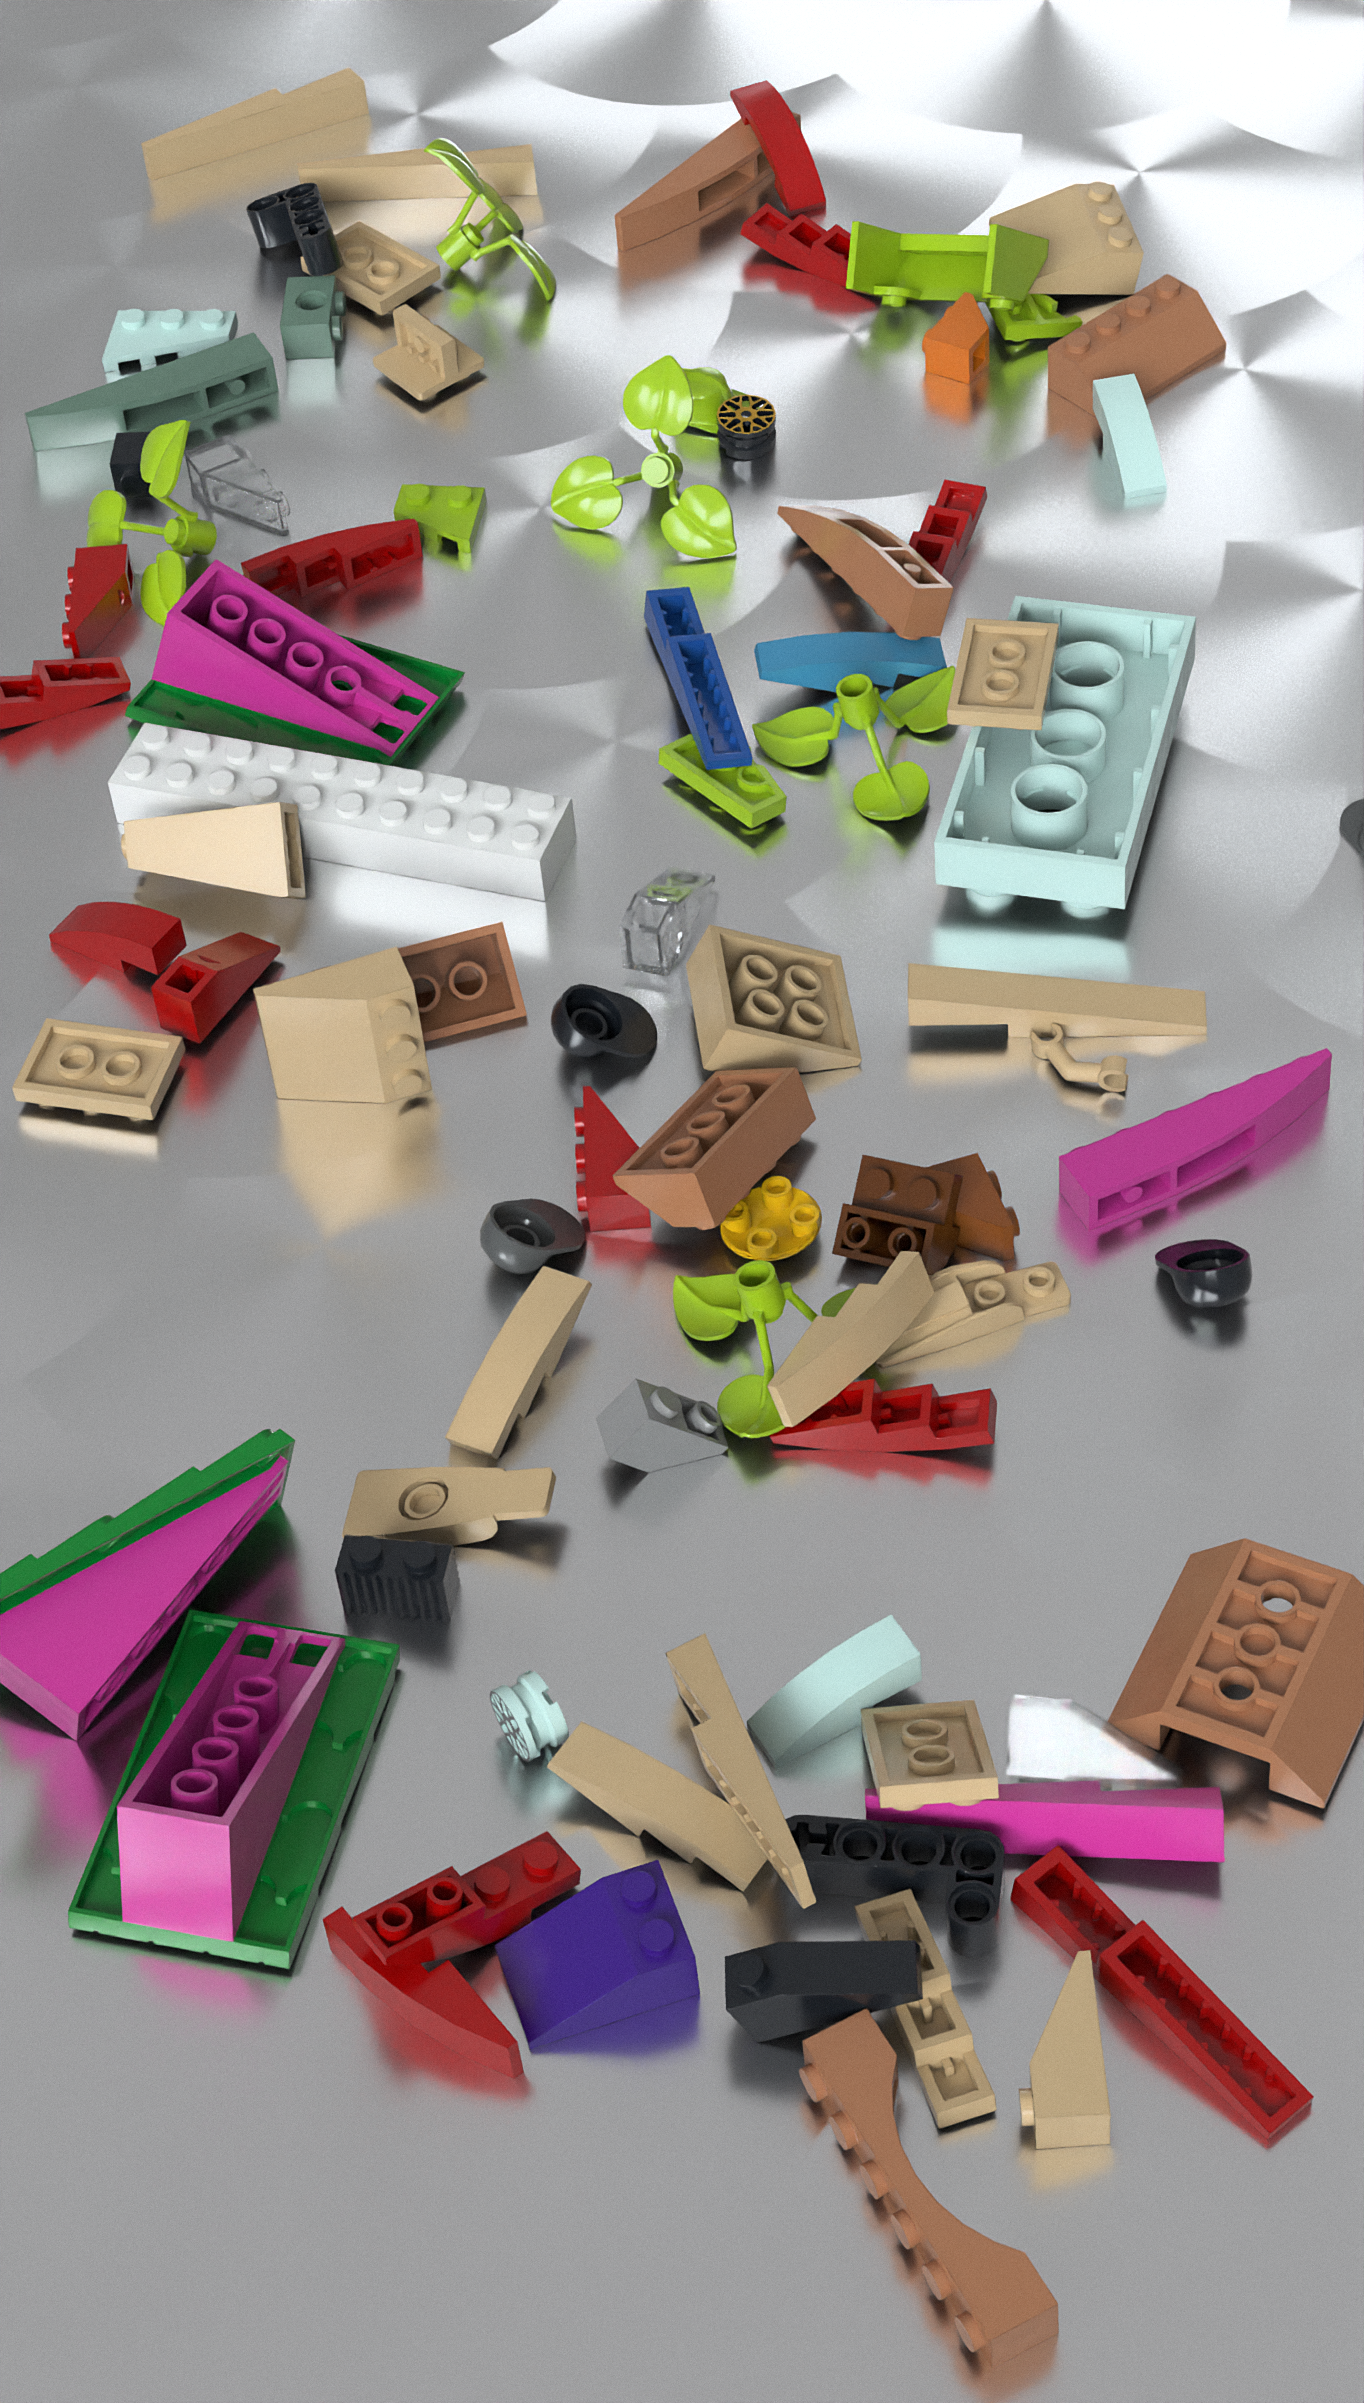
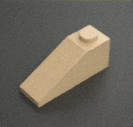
M1090 1950L1078 1951L1029 2063L1030 2088L1018 2089L1021 2125L1033 2126L1036 2149L1110 2144L1111 2113Z

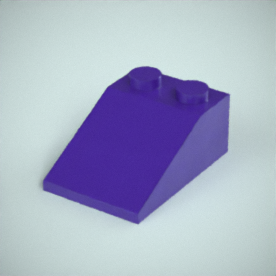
M659 1860L600 1878L495 1945L496 1954L529 2050L700 1994L695 1954Z

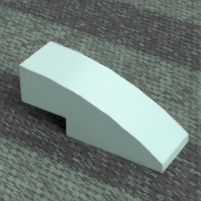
M1135 374L1093 380V411L1103 432L1104 451L1124 499L1167 492V482L1156 436Z
M889 1615L847 1639L800 1672L747 1720V1728L773 1766L777 1768L860 1726L861 1709L873 1708V1705L922 1681L921 1654L894 1617Z

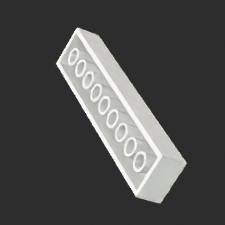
M150 723L143 724L108 781L117 823L124 824V821L274 802L296 804L298 806L302 857L544 902L577 840L571 797Z

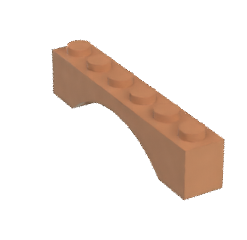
M867 2008L803 2040L805 2066L799 2069V2073L808 2094L814 2102L824 2100L832 2113L829 2116V2122L838 2142L844 2150L853 2147L863 2162L859 2166L860 2172L872 2196L875 2199L885 2197L894 2212L890 2216L891 2222L902 2244L908 2250L914 2246L917 2248L926 2263L922 2265V2270L934 2295L938 2300H943L946 2297L949 2299L958 2314L954 2318L955 2324L967 2348L971 2352L980 2349L991 2368L994 2369L1058 2334V2303L1026 2253L995 2242L963 2224L936 2201L915 2174L901 2146L894 2119L899 2089L897 2054Z

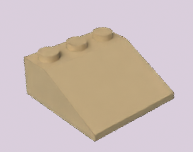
M1094 181L1090 184L1075 183L989 218V228L990 224H999L1049 240L1048 258L1028 294H1134L1144 252L1114 184L1102 181Z
M709 924L686 963L703 1069L716 1072L797 1067L798 1072L803 1073L859 1065L862 1058L840 955Z
M397 946L253 989L275 1093L278 1099L389 1103L432 1090L415 988Z

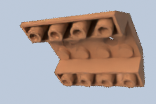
M1246 1538L1190 1554L1106 1723V1731L1160 1750L1170 1728L1269 1762V1790L1324 1809L1364 1721V1585L1351 1573ZM1272 1598H1281L1290 1602L1293 1607L1285 1612H1273L1267 1609L1263 1603ZM1230 1685H1242L1248 1688L1252 1694L1245 1699L1234 1700L1224 1696L1221 1690Z

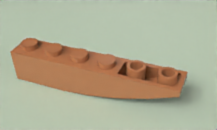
M792 112L801 130V116ZM740 118L616 213L614 216L618 249L622 251L629 250L691 224L733 201L771 174L773 170L751 125H744Z
M817 505L779 506L777 514L791 527V530L798 534L811 547L814 553L824 559L832 567V571L840 575L853 588V591L861 596L874 609V612L881 616L895 630L898 636L907 640H920L921 637L941 636L954 587L910 545L888 529L871 520L841 509Z

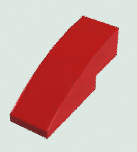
M92 902L78 905L49 934L51 942L123 973L131 965H135L159 975L187 946L180 918L155 909L121 902Z

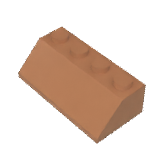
M1166 274L1048 346V388L1096 417L1093 411V380L1134 373L1144 400L1226 350L1227 342L1199 292L1175 277Z
M503 921L398 948L414 984L424 1042L527 1016Z
M797 1067L716 1071L613 1175L615 1184L673 1227H697L699 1230L717 1227L724 1222L728 1212L741 1199L750 1194L751 1188L760 1178L776 1166V1161L791 1146L800 1141L801 1135L816 1120Z

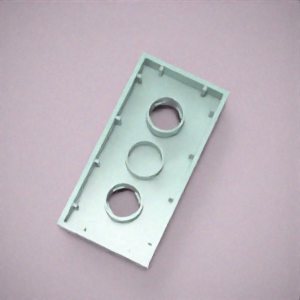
M1015 596L1007 620L1059 624V640L1042 730L972 727L934 841L936 884L968 888L977 894L989 897L1013 894L1064 901L1066 904L1079 909H1094L1101 906L1125 909L1195 660L1196 617ZM1045 809L1061 810L1051 813L1041 812V810Z

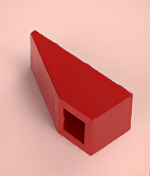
M127 544L76 548L74 566H69L67 569L68 585L71 594H65V611L69 622L62 623L63 644L65 649L72 648L74 659L89 658L133 606L135 576Z
M238 932L178 956L151 986L160 1027L201 1043L281 952L280 946L244 932Z
M583 1086V1107H574L576 1137H584L583 1144H575L577 1174H585V1181H576L578 1212L588 1211L590 1232L651 1227V1210L617 1186L613 1179V1175L639 1149V1146L592 1087Z

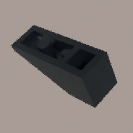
M915 1940L776 1942L725 1956L726 2011L759 2043L839 2022L866 2008L869 2013L922 2000L920 1945Z

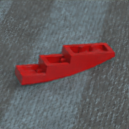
M768 203L743 222L740 235L773 256L809 274L846 287L851 234L839 225L835 224L826 231L802 213L792 221Z
M944 479L935 506H928L919 532L913 531L908 545L950 583L974 533L988 496L984 486Z
M413 518L369 524L323 534L241 562L244 577L273 595L278 596L294 589L302 598L339 581L349 590L423 557L418 522Z
M120 657L33 660L32 675L0 676V729L48 720L88 708L129 691L131 682Z
M875 1379L851 1382L838 1395L796 1426L785 1427L779 1432L771 1434L770 1438L775 1444L826 1450L871 1452L944 1450L994 1444L997 1400L991 1388L939 1396L933 1383L882 1392Z
M343 1906L323 1918L331 1951L371 1993L407 2022L458 2054L515 2079L524 2073L518 2041L449 1960L429 1973L421 1963L385 1966L353 1927L352 1917Z

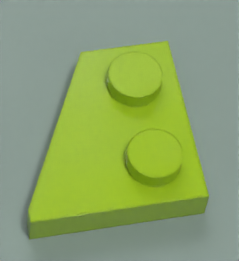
M1027 294L1023 303L1014 304L1013 311L990 309L989 303H985L1004 340L1021 342L1035 338L1064 337L1081 327L1083 323L1082 319L1077 315L1065 318L1056 312L1058 302L1045 294Z
M402 484L393 510L394 519L398 521L414 518L418 522L419 532L425 537L438 542L444 536L457 542L458 551L471 553L487 502L486 492L483 487H467L464 485Z

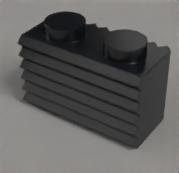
M346 1534L335 1568L343 1610L347 1615L355 1612L358 1616L366 1613L370 1617L376 1613L379 1618L387 1615L390 1619L398 1616L400 1620L409 1617L411 1621L419 1618L422 1622L430 1619L432 1623L441 1620L443 1624L451 1621L460 1585L459 1571H457L458 1564H456L455 1551H453L454 1544Z

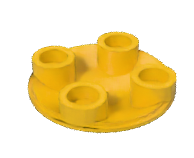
M772 1176L767 1178L760 1187L751 1189L750 1194L741 1199L728 1212L724 1222L720 1224V1232L724 1243L736 1254L752 1260L773 1261L793 1256L808 1247L820 1231L822 1215L819 1205L808 1193L792 1187L791 1181L786 1177Z

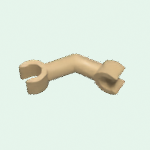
M1051 1023L1053 1039L1050 1041L1040 1040L1031 1031V1044L1034 1055L1041 1059H1049L1065 1080L1099 1083L1103 1089L1110 1092L1126 1090L1129 1077L1128 1074H1125L1126 1058L1112 1055L1105 1057L1101 1063L1077 1062L1064 1047L1063 1031L1059 1025Z

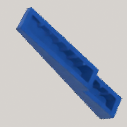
M690 587L647 590L644 619L706 770L751 766L753 757L712 635L711 633L704 632Z

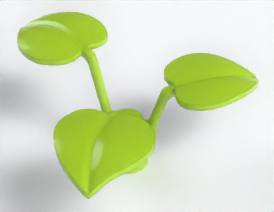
M446 138L433 140L427 145L424 152H428L441 159L472 190L456 221L447 229L450 234L436 246L439 255L452 269L458 271L471 258L476 262L483 255L510 245L529 267L545 294L546 302H548L554 295L556 278L547 262L525 240L520 241L515 235L510 234L508 237L482 248L480 246L484 242L480 231L496 216L511 232H520L523 229V224L516 212L503 202L501 196L492 186L478 178L479 174L475 167L453 142ZM479 195L491 211L476 226L469 222L463 226L465 218Z
M665 355L638 372L629 381L623 394V409L627 419L638 429H652L651 438L658 449L657 453L650 454L645 458L641 466V472L615 479L613 466L605 457L593 455L581 457L573 461L562 471L554 484L551 494V508L554 513L578 527L600 529L612 524L621 513L623 497L617 486L645 480L648 485L656 488L669 486V500L675 507L669 509L661 519L662 532L667 542L677 551L693 557L715 558L725 556L737 550L730 504L717 488L702 484L686 488L682 492L680 499H678L677 488L680 486L679 480L683 473V465L677 455L668 452L669 447L663 443L659 435L660 432L668 436L682 434L689 426L693 415V395L688 378L673 356Z
M186 420L160 425L153 429L144 442L140 463L142 479L145 482L151 483L149 487L150 495L181 516L170 519L165 528L124 521L126 499L120 492L115 490H103L98 493L92 500L88 511L87 547L120 545L123 540L122 529L162 535L166 543L170 544L174 549L158 553L156 563L146 567L141 581L140 596L143 609L152 620L161 625H165L167 613L185 594L186 565L183 556L191 558L193 553L208 555L214 549L217 539L216 527L211 521L197 519V512L188 511L168 497L174 490L180 473L191 423Z
M952 665L901 687L890 695L886 702L880 697L878 689L873 688L872 681L868 676L852 674L844 677L836 686L839 702L834 703L832 706L834 718L824 708L805 707L792 710L767 722L752 724V729L759 746L770 758L782 765L791 767L807 766L826 757L829 752L828 740H834L839 737L842 718L852 728L865 730L879 773L869 774L856 784L853 790V801L856 809L863 816L874 820L890 821L910 817L919 812L929 798L930 784L928 776L919 765L911 761L900 762L887 769L873 725L877 720L880 709L896 728H901L906 724L913 732L927 733L948 724L947 708L955 675V667Z
M763 1260L746 1263L735 1274H719L706 1277L676 1275L673 1285V1304L676 1316L682 1329L694 1339L701 1341L720 1340L732 1334L739 1321L747 1322L750 1318L754 1320L764 1365V1375L750 1374L735 1379L723 1389L717 1402V1411L721 1422L728 1430L741 1438L769 1436L785 1428L767 1387L774 1377V1364L766 1324L775 1322L781 1317L786 1300L793 1304L811 1323L818 1316L794 1293L790 1282L780 1284L774 1266ZM855 1288L840 1292L826 1301L821 1309L822 1316L836 1317Z

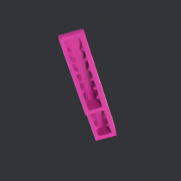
M1100 1780L998 1784L999 1798L983 1799L980 1803L971 1806H959L951 1802L924 1804L921 1808L912 1811H900L892 1807L880 1808L876 1788L865 1789L866 1820L981 1829L999 1837L1004 1845L1005 1854L1046 1855L1059 1845L1069 1856L1225 1862L1224 1809L1220 1787L1101 1791Z

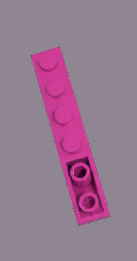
M1325 1048L1308 1056H1301L1281 1067L1263 1074L1254 1075L1244 1082L1219 1092H1212L1202 1099L1175 1110L1165 1111L1155 1118L1130 1128L1121 1129L1113 1135L1086 1146L1077 1147L1069 1153L1059 1156L1060 1193L1088 1231H1091L1176 1196L1200 1184L1262 1147L1297 1120L1330 1089L1331 1052Z

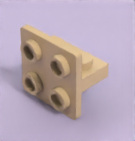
M407 304L392 311L398 345L373 357L375 368L418 400H424L435 395L440 390L467 378L485 366L483 357L441 326L431 323L425 315H420Z

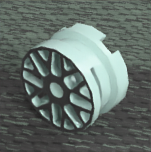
M531 1670L518 1676L517 1684L511 1687L503 1684L490 1692L491 1705L502 1731L516 1753L527 1762L540 1756L541 1748L548 1744L557 1747L569 1738L568 1727L557 1701L552 1702L546 1693L549 1691V1687L535 1671L531 1672Z

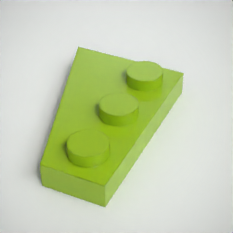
M688 734L659 748L658 764L752 829L786 812L787 796L765 766L756 764L753 758L751 766L706 770L692 734Z

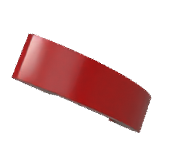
M765 80L731 90L730 97L744 125H751L775 174L774 186L788 215L793 216L826 206L824 190L809 147L791 110L776 88Z

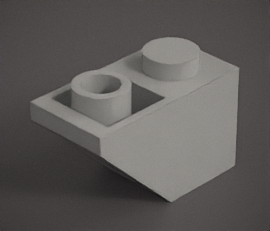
M637 1378L596 1417L608 1458L648 1473L720 1455L729 1448L721 1427L720 1415L714 1407L707 1402H698L674 1393L666 1387H658Z

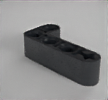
M300 184L255 200L247 206L246 211L261 248H272L297 239L311 276H323L332 273L343 265L344 261L317 184Z
M805 1814L794 1815L785 1819L803 1859L814 1893L882 1898L911 1889L917 1902L945 1904L947 1941L952 1950L959 1955L969 1958L982 1957L991 1953L997 1946L1000 1938L1005 1894L1004 1845L999 1837L993 1833L981 1829ZM857 1856H867V1857H870V1858H867V1859H865V1860H855V1859H852V1858L857 1857ZM915 1861L929 1862L924 1865L910 1864ZM973 1866L987 1867L984 1870L969 1869ZM972 1916L982 1918L974 1922L963 1920L966 1917Z

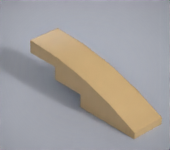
M901 1251L877 1285L859 1283L836 1317L817 1316L767 1385L785 1427L796 1426L838 1395L869 1368L908 1328L935 1292L919 1252Z
M546 1266L541 1268L512 1310L474 1376L445 1436L450 1444L498 1460L516 1417L525 1419L543 1376L552 1377L592 1286L590 1281Z
M582 1721L547 1765V1768L638 1837L645 1829L691 1864L697 1856L741 1891L747 1888L768 1859L730 1804L657 1759Z
M911 1889L854 1906L865 1941L915 1940L920 1945L923 1999L892 2007L890 2010L938 2128L940 2129L996 2111L995 2094L974 2050L972 2032L952 1991L950 1973Z

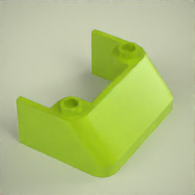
M852 221L846 289L882 298V305L890 307H906L907 300L956 302L964 292L973 294L976 302L989 303L990 309L1013 311L1015 303L1024 302L1047 260L1049 240L999 224H990L989 235L898 233L860 221Z

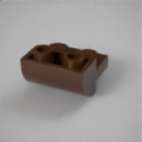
M862 1155L852 1205L845 1203L842 1205L832 1254L890 1267L901 1251L919 1252L927 1274L930 1276L934 1275L935 1272L942 1270L947 1264L959 1237L961 1228L952 1226L963 1176Z

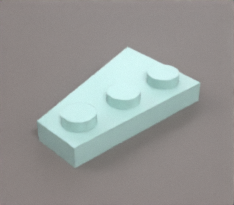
M169 309L166 311L118 310L102 357L104 372L119 370L118 363L140 359L141 366L156 363L155 357L176 352L179 356L185 357L233 340L238 327L236 311H220L217 309L206 311H181L179 309Z

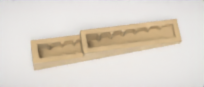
M348 67L285 94H282L276 88L145 141L141 143L147 175L153 181L369 114L364 80Z
M531 144L463 152L477 170L478 178L492 186L500 196L538 195ZM425 148L297 163L300 184H317L323 202L469 197L472 192L441 159L428 152H424Z
M908 963L909 1026L1008 1024V1038H1031V1031L1038 1038L1052 1037L1051 1023L1061 1027L1063 1037L1207 1035L1205 991Z
M704 1633L665 1653L678 1693L700 1722L699 1725L691 1728L704 1768L801 1907L805 1909L816 1903V1899L803 1859L708 1638Z

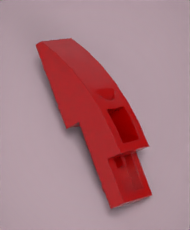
M546 1831L461 1876L451 1866L352 1917V1925L385 1966L413 1965L437 1961L480 1948L531 1923L532 1909L580 1884L581 1869L552 1835Z

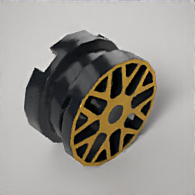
M739 395L724 401L717 411V442L719 448H725L728 456L742 460L757 459L768 454L775 447L776 412L774 406L767 399L756 395ZM749 401V407H742V402Z

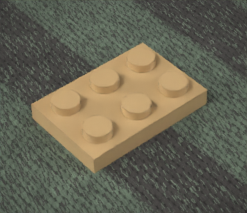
M361 221L335 235L344 262L336 271L323 275H335L338 291H344L346 296L382 316L441 279L440 266L437 263ZM301 256L302 271L309 274L305 260Z
M966 618L947 708L948 724L1018 730H1042L1059 640V624Z
M46 1018L12 1086L15 1099L21 1102L154 1120L185 1053L183 1037Z
M974 1700L861 1709L862 1733L880 1808L892 1807L900 1811H912L921 1808L924 1804L951 1802L959 1806H971L980 1803L983 1799L999 1798L997 1772Z

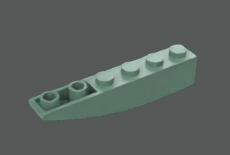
M253 332L26 412L25 417L32 446L35 451L112 441L115 440L116 433L151 432L160 425L179 420L195 421L278 392L279 389L273 357Z

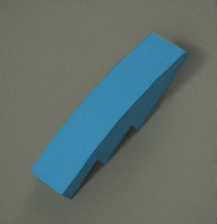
M839 632L801 635L757 643L754 649L759 678L761 680L836 692V686L839 681L852 674L866 675L871 679L872 684L893 687L898 674L924 677L947 668L940 638L921 637L920 640H907L896 633Z

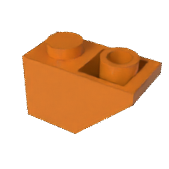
M964 292L953 306L947 308L944 316L936 325L927 330L922 341V351L925 353L926 372L969 385L989 363V327L973 294Z

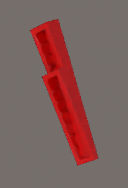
M1059 1845L1014 1879L1010 1900L1073 1959H1075L1078 1951L1090 1950L1093 1977L1267 2140L1312 2102L1314 2096L1144 1920L1135 1925Z

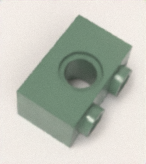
M335 275L287 277L280 321L286 360L334 357L336 341L343 339L341 316H346L344 291H338Z

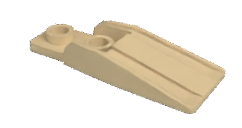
M989 1260L950 1266L935 1272L934 1275H928L935 1293L908 1328L875 1363L879 1368H886L957 1346L1023 1321L1024 1317L1067 1306L1071 1303V1293L1058 1265L1052 1261L1005 1273L1002 1264Z
M422 1467L363 1470L356 1477L342 1537L344 1539L346 1534L367 1535L380 1538L454 1544V1546L484 1541L492 1538L498 1531L497 1521L546 1516L550 1510L556 1476L550 1467L505 1471L504 1468Z

